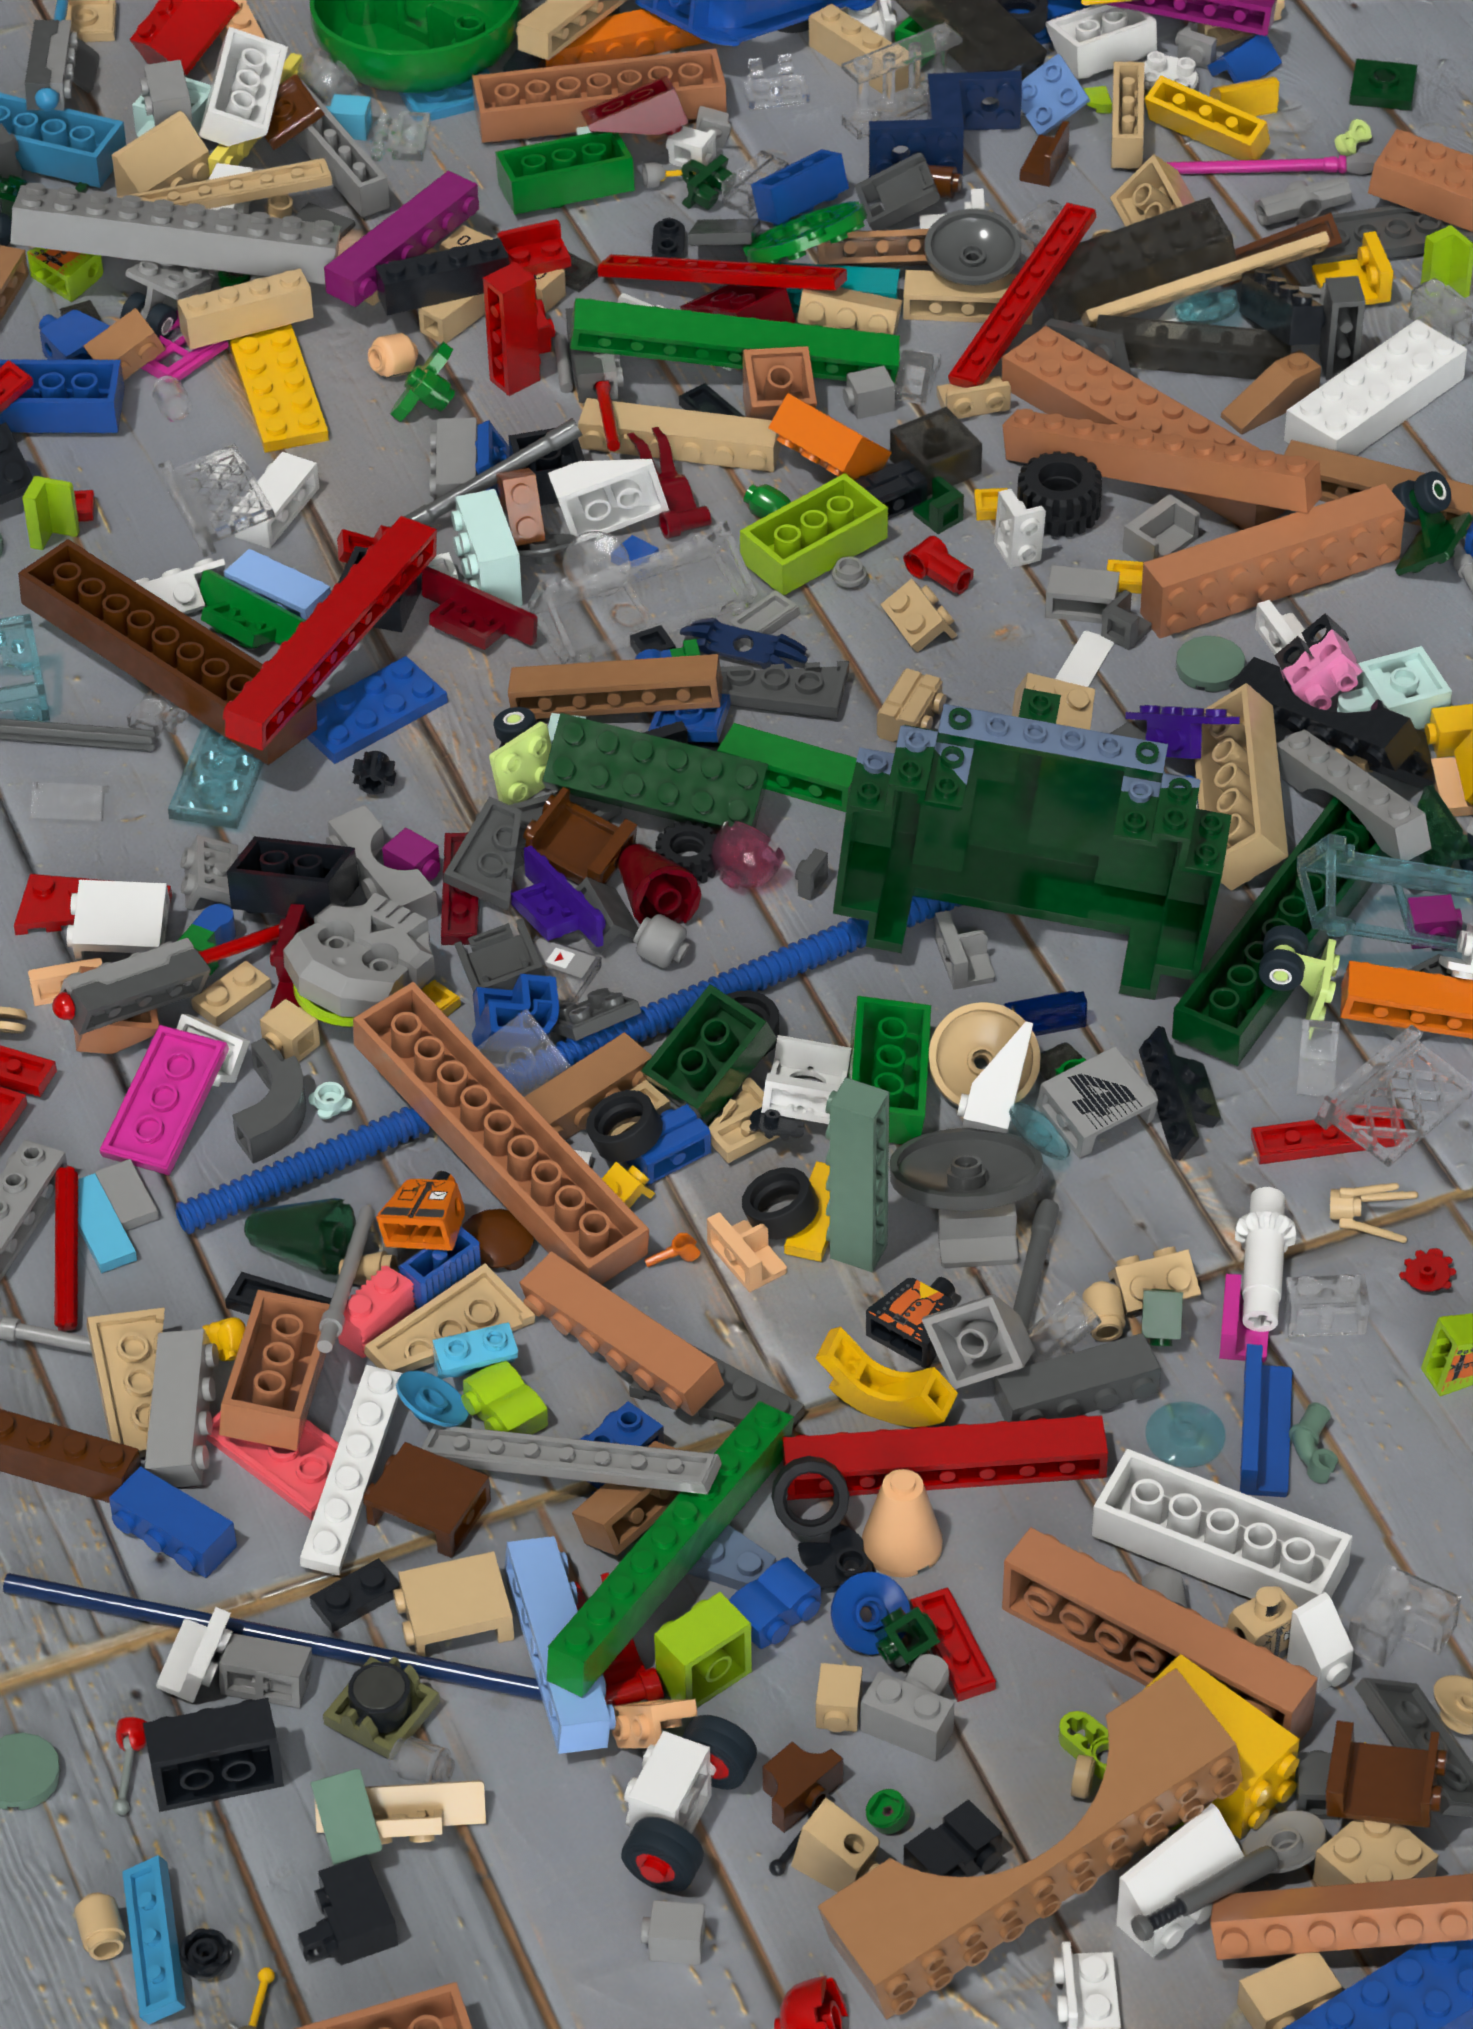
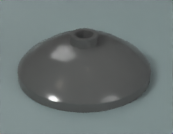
M962 209L948 213L933 223L925 237L924 251L931 268L943 278L963 285H983L1000 280L1016 267L1021 255V238L1014 225L999 214L982 209Z

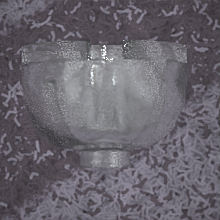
M311 48L300 63L297 76L308 86L325 107L330 106L334 94L354 95L358 90L356 88L358 82L350 70L339 60L335 64L327 58L330 53L325 50Z

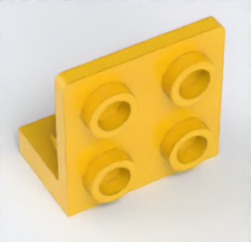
M1376 231L1363 233L1362 246L1358 247L1357 251L1358 259L1312 266V274L1318 288H1322L1326 278L1358 276L1365 297V305L1391 301L1394 271Z

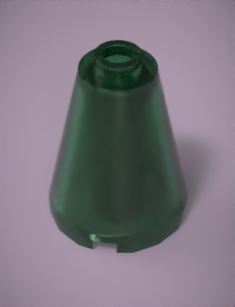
M330 1198L255 1209L245 1221L244 1232L253 1247L322 1274L336 1276L339 1274L340 1260L345 1259L356 1219L350 1204H344L343 1199Z

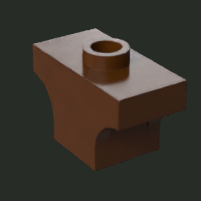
M792 1741L763 1766V1791L772 1797V1823L784 1833L810 1810L816 1811L823 1800L828 1798V1795L843 1783V1758L833 1749L814 1754L804 1751Z

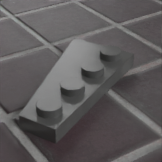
M697 1348L717 1362L725 1384L698 1411L699 1417L712 1421L715 1418L733 1421L734 1427H737L759 1401L794 1416L793 1428L805 1415L804 1404ZM635 1381L629 1386L630 1397L643 1400L645 1396L660 1400L661 1406L671 1408L663 1401L660 1394L654 1390L646 1391Z

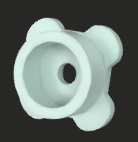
M336 1082L322 1083L308 1098L309 1103L317 1108L318 1117L325 1120L338 1115L341 1111L347 1112L352 1108V1100L345 1097L344 1088Z

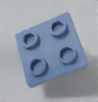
M1056 54L1022 80L1021 110L1038 135H1046L1090 101V98L1060 54Z

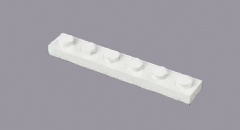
M370 1365L365 1366L300 1556L301 1567L335 1575L340 1574L363 1506L365 1492L370 1485L399 1399L396 1382L403 1373Z

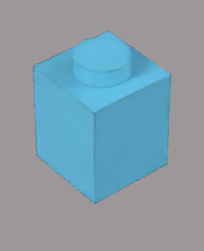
M334 94L331 105L326 106V108L354 140L367 141L373 123L371 97Z

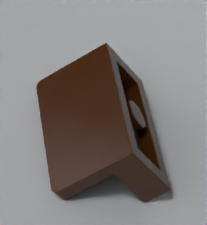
M1063 120L1055 137L1039 134L1020 170V181L1050 187L1069 151L1070 122Z

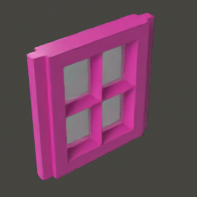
M178 310L176 311L177 321L168 331L174 330L167 339L161 335L159 336V340L166 350L154 360L141 367V369L168 385H175L229 347L228 341H223L190 350L180 330Z

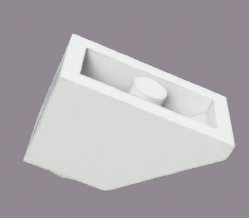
M1324 1592L1292 1611L1287 1661L1293 1665L1304 1667L1318 1678L1317 1693L1330 1686L1335 1687L1342 1684L1351 1674L1354 1649L1331 1597Z

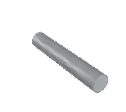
M558 334L554 337L560 390L563 393H570L573 390L567 338L563 334Z

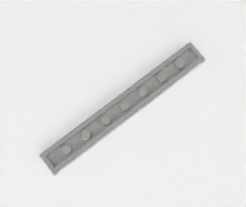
M433 1424L421 1447L424 1450L472 1469L699 1494L709 1493L722 1465L718 1454L456 1426L444 1427Z

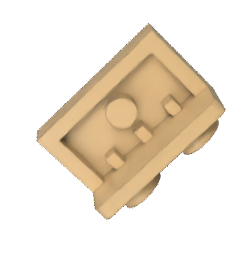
M912 578L880 604L917 653L943 631L951 639L957 636L950 626L955 620L943 606L939 608L935 606V603L939 601L937 596L927 585L921 588Z
M1175 1246L1154 1251V1258L1140 1261L1139 1255L1116 1261L1117 1267L1112 1269L1108 1276L1110 1281L1115 1280L1116 1286L1121 1290L1124 1315L1142 1310L1143 1288L1182 1290L1183 1300L1201 1295L1189 1249L1177 1252Z

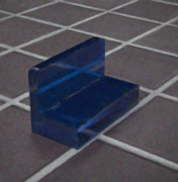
M1068 991L1004 1004L1005 1007L1019 1014L1026 1022L1033 1023L1032 1030L1035 1036L1086 1027L1088 1001L1084 991L1076 993Z

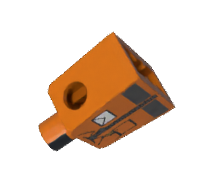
M438 1171L432 1179L406 1180L380 1210L376 1219L385 1247L452 1251L465 1215V1207L455 1178L448 1172Z

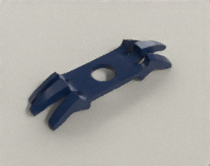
M717 618L696 620L692 623V626L683 627L680 631V635L701 638L697 639L699 651L707 655L719 654L720 656L761 665L762 669L770 667V664H784L785 669L793 668L779 657L791 659L802 664L808 661V658L805 656L807 648L782 633L778 636L768 635L726 625L719 622ZM748 638L754 644L750 650L740 652L734 648V643L738 639Z

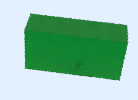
M592 132L495 152L498 185L514 215L546 208H561L566 204L635 191L633 157L619 133Z
M857 996L851 1027L850 1048L852 1049L848 1078L889 1091V1143L904 1144L913 1138L921 1136L925 1120L931 1005Z

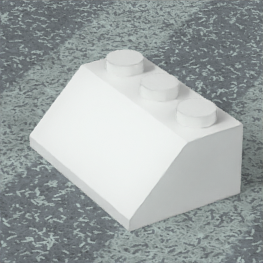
M1097 4L1046 21V28L1057 54L1063 57L1077 79H1086L1093 74L1112 70L1114 62L1139 61L1148 56L1149 53L1157 51L1156 20L1145 12Z
M1211 1803L1200 1815L1190 1820L1119 1879L1116 1925L1152 1958L1164 1948L1171 1949L1176 1946L1182 1939L1184 1932L1195 1923H1204L1212 1914L1213 1903L1187 1917H1178L1176 1920L1154 1931V1936L1148 1941H1141L1135 1936L1131 1927V1920L1137 1915H1150L1170 1902H1174L1175 1896L1244 1857L1223 1816L1215 1805ZM1241 1888V1889H1239V1890H1237V1891H1235V1892H1233V1893H1240V1891H1241L1243 1888Z

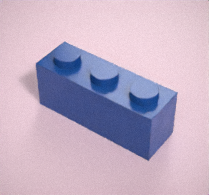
M821 149L751 184L758 218L777 226L791 221V218L798 214L813 211L814 206L822 202L836 199L839 193L849 189L842 153Z
M141 1466L109 1497L112 1521L120 1531L125 1534L132 1533L142 1539L151 1550L157 1553H165L175 1559L177 1564L186 1571L191 1572L193 1570L207 1578L237 1547L233 1521Z

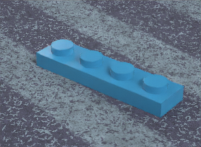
M159 1855L122 1871L139 2016L147 2024H152L186 2008L168 1862Z

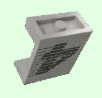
M1115 1046L1041 1083L1037 1106L1079 1159L1092 1153L1095 1137L1138 1114L1146 1124L1152 1122L1158 1104L1157 1095L1152 1086L1143 1082L1136 1073L1132 1061L1128 1057H1123Z

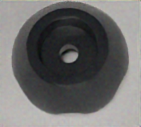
M196 1929L190 1935H187L181 1943L179 1956L182 1969L188 1975L201 1980H208L221 1975L227 1969L232 1959L233 1948L231 1941L227 1940L220 1931L215 1929Z

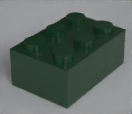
M709 984L641 1072L646 1080L665 1097L679 1107L688 1104L696 1113L697 1118H700L709 1126L777 1038L767 1021Z

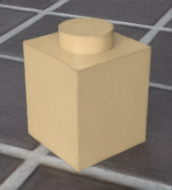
M821 1663L816 1697V1728L827 1729L832 1732H857L862 1698L863 1667Z

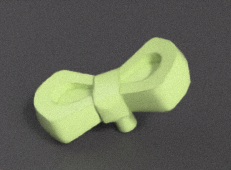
M1352 120L1349 130L1344 134L1338 135L1334 140L1337 151L1346 157L1355 154L1356 145L1359 142H1368L1372 138L1371 129L1363 120Z

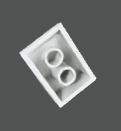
M652 459L578 461L548 473L569 532L576 536L577 542L574 545L653 517L661 512L669 511Z

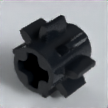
M366 751L363 760H354L352 772L355 775L353 783L359 784L361 790L368 794L384 793L385 785L394 786L396 762L390 761L389 757L381 751Z

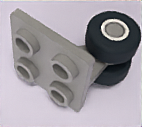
M142 261L126 269L125 276L147 286V294L136 292L129 296L121 310L120 319L136 308L158 338L161 335L168 339L174 331L168 332L177 321V312L173 307L163 303L166 296L180 299L211 284L213 276L204 272L202 268Z

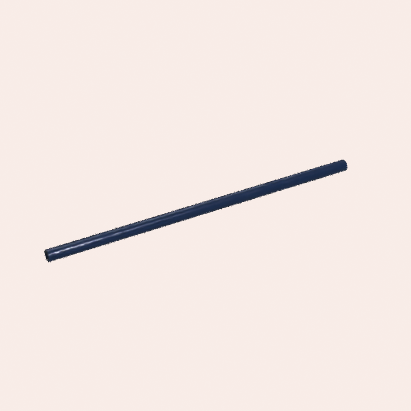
M7 1573L3 1584L4 1593L181 1628L185 1619L207 1627L212 1617V1613ZM229 1617L225 1627L231 1630L233 1634L312 1647V1655L364 1665L370 1657L381 1662H389L393 1657H396L403 1670L408 1665H411L419 1677L543 1701L535 1678Z

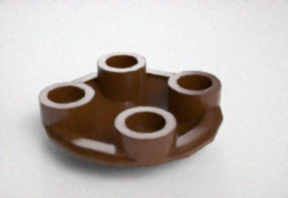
M506 1209L484 1210L472 1215L462 1225L468 1233L480 1242L481 1265L486 1264L489 1268L519 1269L523 1266L524 1257L530 1252L534 1243V1237Z

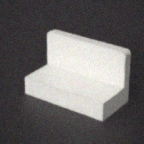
M1270 600L1257 603L1255 629L1274 655L1297 636L1305 642L1302 636V632L1305 629L1293 613L1281 616ZM1300 651L1293 652L1289 656L1288 661L1290 663L1294 662Z

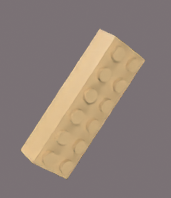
M1247 683L1205 708L1227 709V716L1240 717V724H1202L1201 759H1195L1196 779L1201 780L1198 793L1199 809L1232 815L1221 883L1231 891L1288 857L1273 705Z

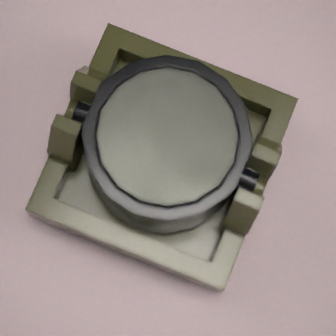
M370 1657L353 1674L348 1685L323 1714L324 1725L393 1761L440 1703L439 1692L420 1683V1677L413 1666L408 1665L403 1670L398 1658L393 1657L389 1662H381Z

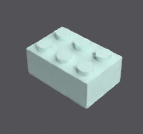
M491 489L455 496L456 511H451V518L454 530L458 531V536L453 537V544L456 556L463 557L461 559V567L464 578H470L469 585L515 606H522L519 552L496 490Z

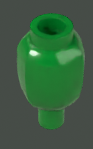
M752 484L746 491L743 500L749 504L750 512L760 519L791 503L784 493L767 484L760 486Z

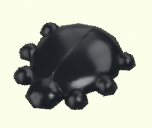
M761 1107L753 1111L750 1116V1130L753 1132L759 1130L765 1133V1137L768 1139L773 1138V1136H780L781 1140L787 1141L789 1137L800 1138L804 1134L802 1129L804 1127L803 1121L780 1116L777 1110L769 1109L762 1113Z

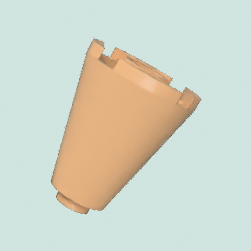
M907 1469L892 1471L884 1478L862 1533L863 1552L873 1562L875 1569L888 1576L911 1577L918 1575V1570L928 1565L929 1568L938 1561L942 1552V1533L923 1481L917 1473Z

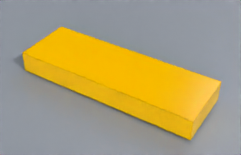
M816 1161L809 1179L819 1199V1210L814 1220L804 1230L791 1237H787L784 1244V1254L822 1262L829 1241H826V1233L830 1225V1217L826 1216V1208L830 1199V1192L826 1190V1182L830 1174V1166L826 1165V1163Z

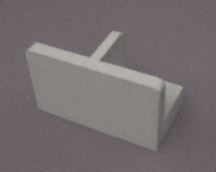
M950 911L935 913L934 938L953 990L995 982V973L987 954L988 937L986 932L978 930L976 926L956 929Z

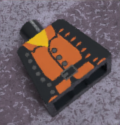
M938 1277L930 1286L915 1278H907L866 1310V1336L921 1367L929 1368L937 1353L925 1329L922 1318L955 1307V1302L951 1299L955 1294V1287L944 1277Z

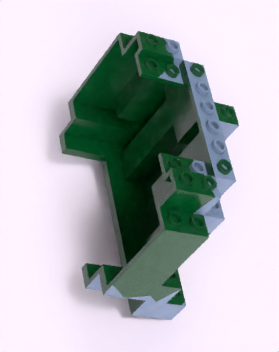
M1024 688L1018 717L944 704L938 731L909 725L900 726L895 754L859 747L846 807L833 914L869 921L865 947L902 953L913 896L1129 935L1119 994L1155 1000L1161 974L1194 981L1198 977L1223 874L1232 815L1196 809L1201 780L1163 773L1168 744L1056 724L1061 695Z

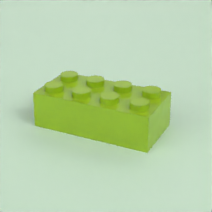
M844 473L741 529L740 561L782 595H786L833 569L839 559L848 556L854 557L887 539L888 507Z

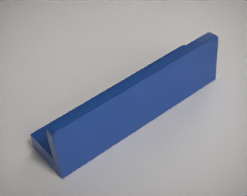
M1247 1344L1244 1370L1239 1492L1246 1495L1287 1497L1289 1487L1292 1368L1262 1365L1263 1345Z

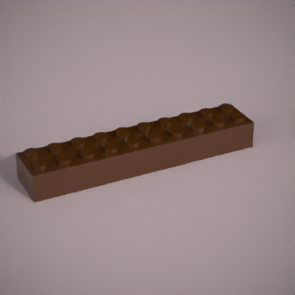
M69 539L18 573L21 604L225 737L224 708L229 701H233L241 693L245 683L249 680L251 681L260 672L262 663ZM311 696L263 751L228 737L225 738L265 764L270 765L317 730L316 698Z

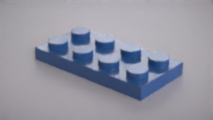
M405 656L317 703V730L306 738L330 761L336 764L448 703L447 692L411 659Z

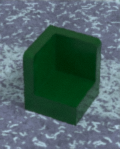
M938 475L932 480V498L914 507L913 515L935 533L940 534L963 521L964 494Z

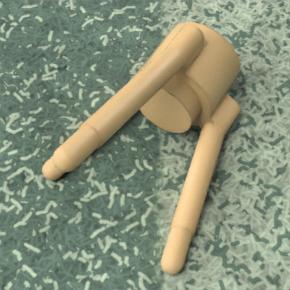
M1398 1183L1331 1189L1330 1219L1339 1220V1228H1351L1385 1239L1406 1243V1236L1355 1221L1353 1216L1361 1217L1362 1202L1416 1199L1418 1192H1387L1398 1190Z

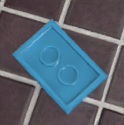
M486 68L485 70H483L482 72H480L478 75L491 74V73H490V71L488 70V68ZM472 79L461 85L434 92L399 93L417 125L475 110Z

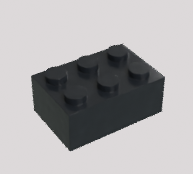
M254 836L227 870L231 909L244 910L250 914L269 913L278 914L286 918L290 904L305 905L307 917L314 920V917L331 903L344 906L359 886L355 847Z
M269 1698L248 1699L238 1704L219 1708H204L194 1713L175 1717L165 1716L155 1721L143 1723L159 1812L284 1787L278 1741Z

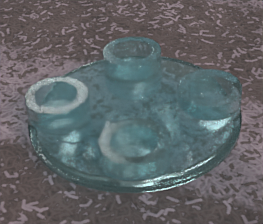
M1209 290L1190 295L1189 299L1175 307V317L1179 322L1188 325H1208L1222 321L1238 310L1239 301L1237 293L1234 290L1209 293Z

